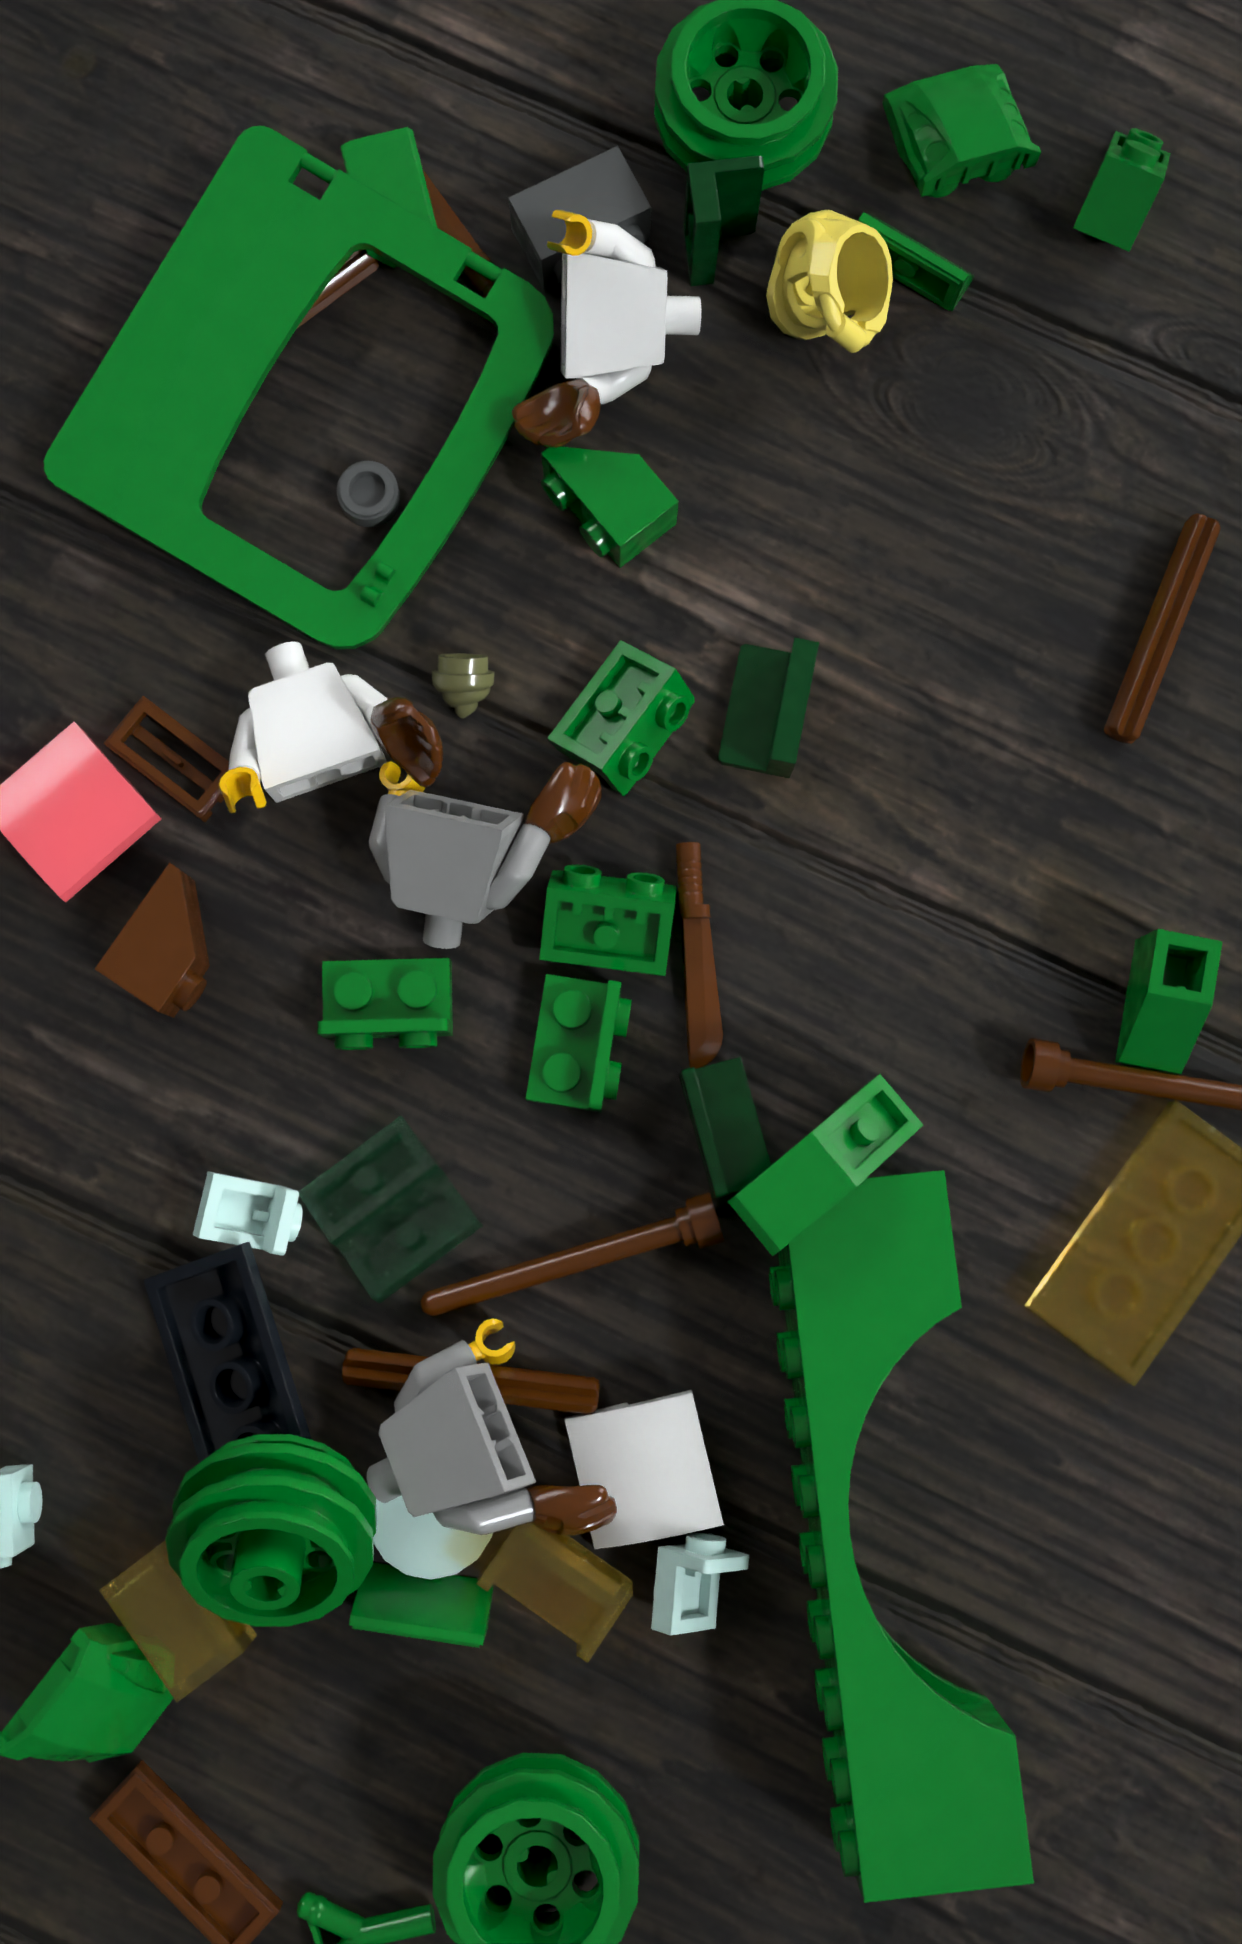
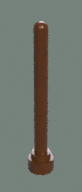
M1030 1038L1023 1052L1020 1081L1025 1089L1051 1092L1054 1087L1064 1088L1068 1082L1242 1111V1085L1073 1058L1069 1050L1060 1049L1058 1042Z
M710 1192L685 1199L686 1206L674 1209L676 1216L427 1291L421 1298V1309L429 1316H437L680 1241H684L685 1247L698 1243L700 1249L725 1242Z

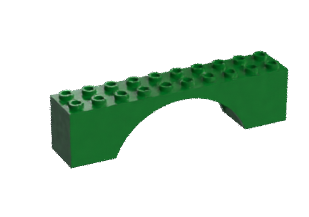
M945 1170L867 1177L853 1191L778 1252L779 1266L769 1267L773 1306H778L779 1310L785 1311L787 1332L776 1333L779 1367L781 1372H786L787 1379H792L794 1398H786L783 1401L788 1439H793L795 1448H800L802 1461L800 1465H791L793 1494L796 1506H801L803 1518H808L810 1531L799 1533L800 1557L803 1573L808 1574L811 1589L816 1588L817 1592L816 1600L806 1601L808 1627L811 1642H816L819 1660L824 1659L825 1668L814 1669L815 1690L819 1711H824L827 1731H832L833 1737L822 1738L823 1760L827 1781L832 1782L835 1803L841 1804L839 1807H830V1823L834 1848L836 1852L840 1853L844 1877L855 1876L864 1903L1034 1884L1015 1734L986 1696L958 1687L933 1673L909 1655L888 1634L872 1611L855 1564L849 1524L850 1474L856 1444L866 1414L879 1388L895 1364L914 1342L936 1323L962 1308Z

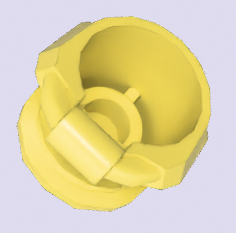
M832 210L809 213L795 221L787 229L780 241L768 283L766 298L771 319L784 334L799 340H808L827 334L850 353H856L862 347H866L875 334L881 331L887 319L893 283L892 260L887 244L876 229Z

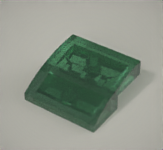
M399 1116L298 1191L300 1198L329 1242L339 1248L372 1300L379 1304L483 1227L455 1185L402 1116Z

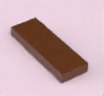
M143 1760L89 1817L212 1944H250L279 1913L284 1903Z

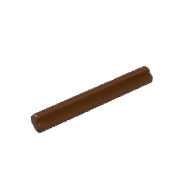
M1196 513L1192 514L1184 523L1104 727L1105 734L1114 740L1132 744L1141 735L1221 528L1216 519Z
M352 1348L346 1352L342 1368L343 1382L347 1385L401 1391L413 1367L428 1357ZM490 1365L505 1404L582 1414H593L598 1407L600 1384L599 1380L595 1377Z

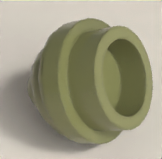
M466 653L438 655V669L432 671V685L438 692L442 693L445 703L455 708L457 716L465 718L472 714L478 707V702L482 701L490 693V687L494 685V671L488 670L487 655Z

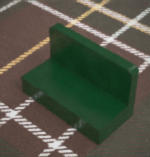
M762 156L688 163L683 236L690 286L714 284L719 238L752 234L756 231L765 171Z
M794 637L790 652L750 644H743L740 647L718 755V762L721 765L790 778L797 760L819 642Z
M738 1057L697 1069L691 1067L681 1070L679 1079L712 1198H717L740 1191L771 1165L742 1059Z

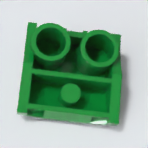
M998 64L961 68L911 82L884 94L882 104L899 156L910 170L921 197H945L957 188L959 182L966 184L970 179L977 177L987 182H1000L1007 179L1014 170L1020 169L1021 164H1023L1024 169L1036 166L1041 154L1040 147L1031 142L1019 109L1012 97L1005 73Z
M106 1623L79 1628L70 1639L71 1643L0 1732V1756L17 1761L32 1757L59 1762L85 1759L90 1763L132 1753L174 1699L177 1653L159 1635L136 1633L128 1630L125 1626Z

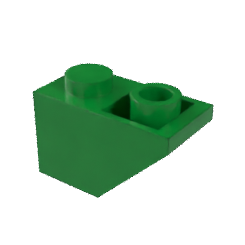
M1131 128L1128 135L1115 131L1073 228L1129 252L1165 179L1171 153L1161 150L1164 142L1157 136L1137 128Z
M561 446L557 448L548 447L541 453L544 477L541 480V485L546 495L559 510L564 511L569 507L583 524L579 527V530L589 547L601 558L608 554L619 568L677 524L679 501L639 454Z
M1156 929L1135 939L1115 1063L1177 1075L1182 1074L1213 1005L1223 941L1163 929Z

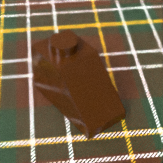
M169 862L95 967L96 971L157 1012L172 1018L176 1016L180 1009L184 1012L189 1010L199 999L207 984V980L203 978V975L210 967L195 880Z

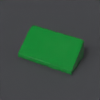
M404 127L354 139L341 145V152L348 175L437 227L412 129ZM366 250L367 254L392 268L397 267L375 252Z
M863 212L858 221L876 229L887 244L892 260L893 278L944 309L953 311L971 284L974 275L877 217Z
M373 1562L372 1568L357 1591L349 1625L352 1626V1629L479 1648L480 1645L483 1646L488 1629L494 1589L493 1582L487 1579L461 1575H451L430 1580L405 1575L392 1565Z

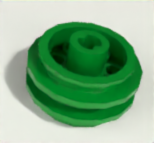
M716 0L698 6L672 28L657 58L654 121L665 150L686 172L688 163L759 155L763 157L765 169L762 190L789 182L817 159L831 131L833 113L837 104L838 66L826 36L801 11L778 0ZM696 87L705 88L710 93V97L704 101H699L692 90ZM792 97L797 100V104L790 111H786L779 104L781 99Z
M256 1434L228 1442L187 1471L174 1496L172 1505L174 1517L167 1529L165 1538L169 1565L180 1577L183 1587L195 1602L223 1619L255 1627H289L320 1619L342 1605L349 1594L359 1589L373 1566V1537L376 1534L377 1528L376 1497L349 1460L324 1443L292 1434Z
M520 1753L484 1767L456 1795L440 1831L439 1841L433 1854V1898L447 1935L455 1944H618L623 1938L638 1903L640 1838L626 1801L597 1770L562 1754ZM490 1833L498 1836L503 1845L502 1849L495 1854H487L478 1846ZM575 1833H576L581 1839H575ZM531 1846H543L551 1851V1855L539 1857L532 1854L529 1849ZM587 1870L596 1875L598 1882L590 1891H583L574 1883V1877L580 1871ZM495 1885L506 1887L512 1899L509 1902L503 1900L491 1887ZM542 1904H551L557 1908L553 1912H534Z

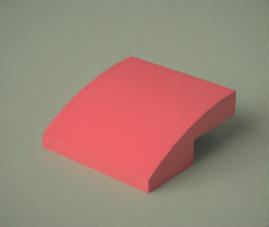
M75 722L71 723L0 785V831L64 902L71 899L162 819L131 782L118 771L87 733Z

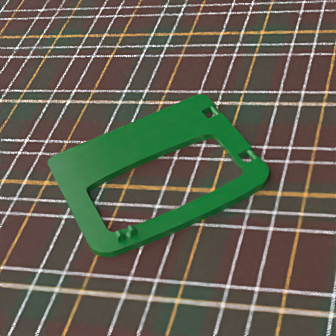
M252 126L244 130L235 141L54 439L44 459V472L48 480L63 493L317 643L337 650L356 649L375 640L382 633L436 558L476 495L515 424L512 416L513 408L528 399L552 348L554 340L553 313L545 296L529 282L505 268H499L474 253L469 246L339 169L337 171L309 154L307 149L266 126ZM302 168L329 184L320 200L293 184ZM358 250H370L490 321L496 327L498 336L483 372L457 423L408 505L373 556L351 583L342 590L332 591L208 519L202 512V503L217 467L242 418L295 330L322 291L350 256ZM465 266L494 282L486 298L479 296L456 282Z

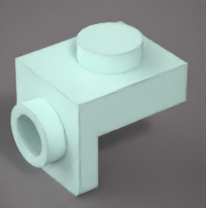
M208 1171L193 1236L234 1245L250 1241L251 1248L262 1249L270 1254L284 1256L288 1242H293L296 1239L301 1227L303 1212L301 1204L297 1203L299 1192L281 1185Z
M33 1464L5 1466L0 1469V1568L12 1565V1557L35 1544L34 1523L38 1522L41 1516L42 1490L37 1481L33 1482Z
M705 1533L687 1534L686 1544L659 1546L651 1629L670 1636L715 1629L720 1573L747 1570L749 1554L725 1548L726 1538Z

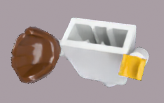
M554 210L552 217L565 221L566 235L560 243L547 241V247L552 251L562 253L561 373L565 378L577 379L554 385L522 401L512 410L515 428L521 436H524L525 439L535 445L555 448L563 446L572 439L590 432L598 419L601 404L615 400L645 381L651 372L652 366L664 363L665 335H699L701 327L700 297L667 296V270L655 266V258L649 247L616 224L590 220L580 214L563 210Z
M286 642L269 649L265 653L274 681L254 687L249 691L250 708L246 709L239 717L230 752L229 771L222 776L219 786L229 813H235V804L246 796H253L256 807L258 809L263 808L267 802L260 785L261 781L265 791L278 803L381 767L387 761L377 742L378 740L388 755L416 783L422 787H428L435 782V778L440 774L443 761V747L441 738L432 720L419 712L410 700L403 697L387 699L358 675L347 674L340 676L333 663H324L309 668L301 643Z

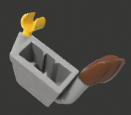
M388 761L381 766L379 778L389 791L388 794L381 796L369 837V848L384 880L390 884L392 902L398 908L425 913L424 943L441 949L456 948L461 944L463 922L476 924L493 910L505 908L532 878L548 845L569 838L585 824L602 798L599 777L589 767L581 763L576 766L568 762L560 764L531 805L523 824L524 814L424 793L425 787L416 783L409 774L403 782L398 783L401 769L395 762Z
M493 1318L485 1320L476 1331L475 1341L467 1344L461 1340L417 1363L413 1367L394 1402L395 1413L380 1425L379 1437L387 1458L371 1465L367 1471L368 1486L377 1500L387 1503L402 1495L407 1511L413 1517L433 1513L436 1520L443 1527L478 1535H487L529 1522L551 1533L578 1535L594 1531L613 1521L617 1513L616 1502L613 1497L608 1496L606 1488L601 1485H539L528 1487L536 1483V1480L489 1363L499 1365L507 1362L515 1351V1341L507 1343L498 1350L488 1349L484 1345L486 1337L504 1327L501 1320ZM483 1359L487 1363L477 1364V1361Z

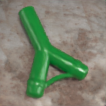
M306 1892L300 1898L297 1905V1916L307 1921L315 1944H323L319 1927L341 1937L342 1939L338 1944H386L434 1934L436 1931L435 1914L432 1904L363 1917L327 1900L322 1895Z

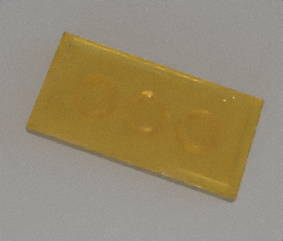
M1170 1101L1024 1306L1127 1384L1135 1387L1242 1235V1148L1179 1101Z

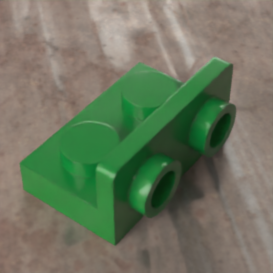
M620 640L547 739L557 751L589 767L592 771L601 775L613 791L625 796L636 781L642 779L647 774L652 765L653 758L672 732L683 725L690 708L695 702V697L676 668Z
M580 864L567 865L564 867V871H552L547 886L539 960L661 976L666 975L676 886L664 884V878L655 874L636 872L628 874L627 879L601 876L602 871L598 868Z
M450 958L322 961L323 1021H318V1035L325 1039H335L336 1050L373 1049V1038L399 1037V1048L438 1047L437 1036H453L452 961Z
M546 974L526 1093L527 1101L602 1113L604 1099L616 1100L622 1062L610 1061L614 1035L626 1037L632 999L620 998L622 982L609 980L608 983Z

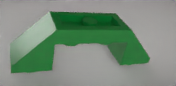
M879 1074L838 1107L833 1114L752 1180L731 1198L728 1203L769 1253L774 1256L860 1185L914 1135L923 1124L882 1075Z

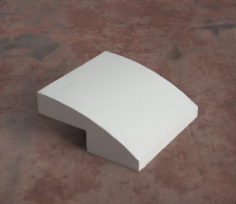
M692 1390L628 1405V1402L597 1409L593 1414L581 1413L565 1417L579 1485H601L605 1487L608 1496L615 1499L617 1513L612 1522L594 1531H590L594 1549L653 1541L724 1525Z

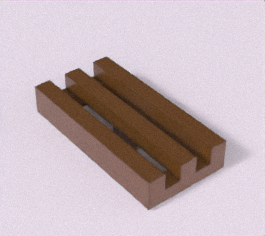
M145 696L139 699L103 743L204 823L213 814L210 810L217 802L222 803L224 800L219 783L222 776L229 771V761ZM146 715L221 773L214 781L209 779L139 725ZM133 735L205 792L199 800H196L125 745L124 742L127 738Z

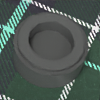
M374 461L357 462L349 466L338 480V501L345 516L354 524L362 527L381 526L391 520L398 511L400 505L399 487L393 473L383 464Z

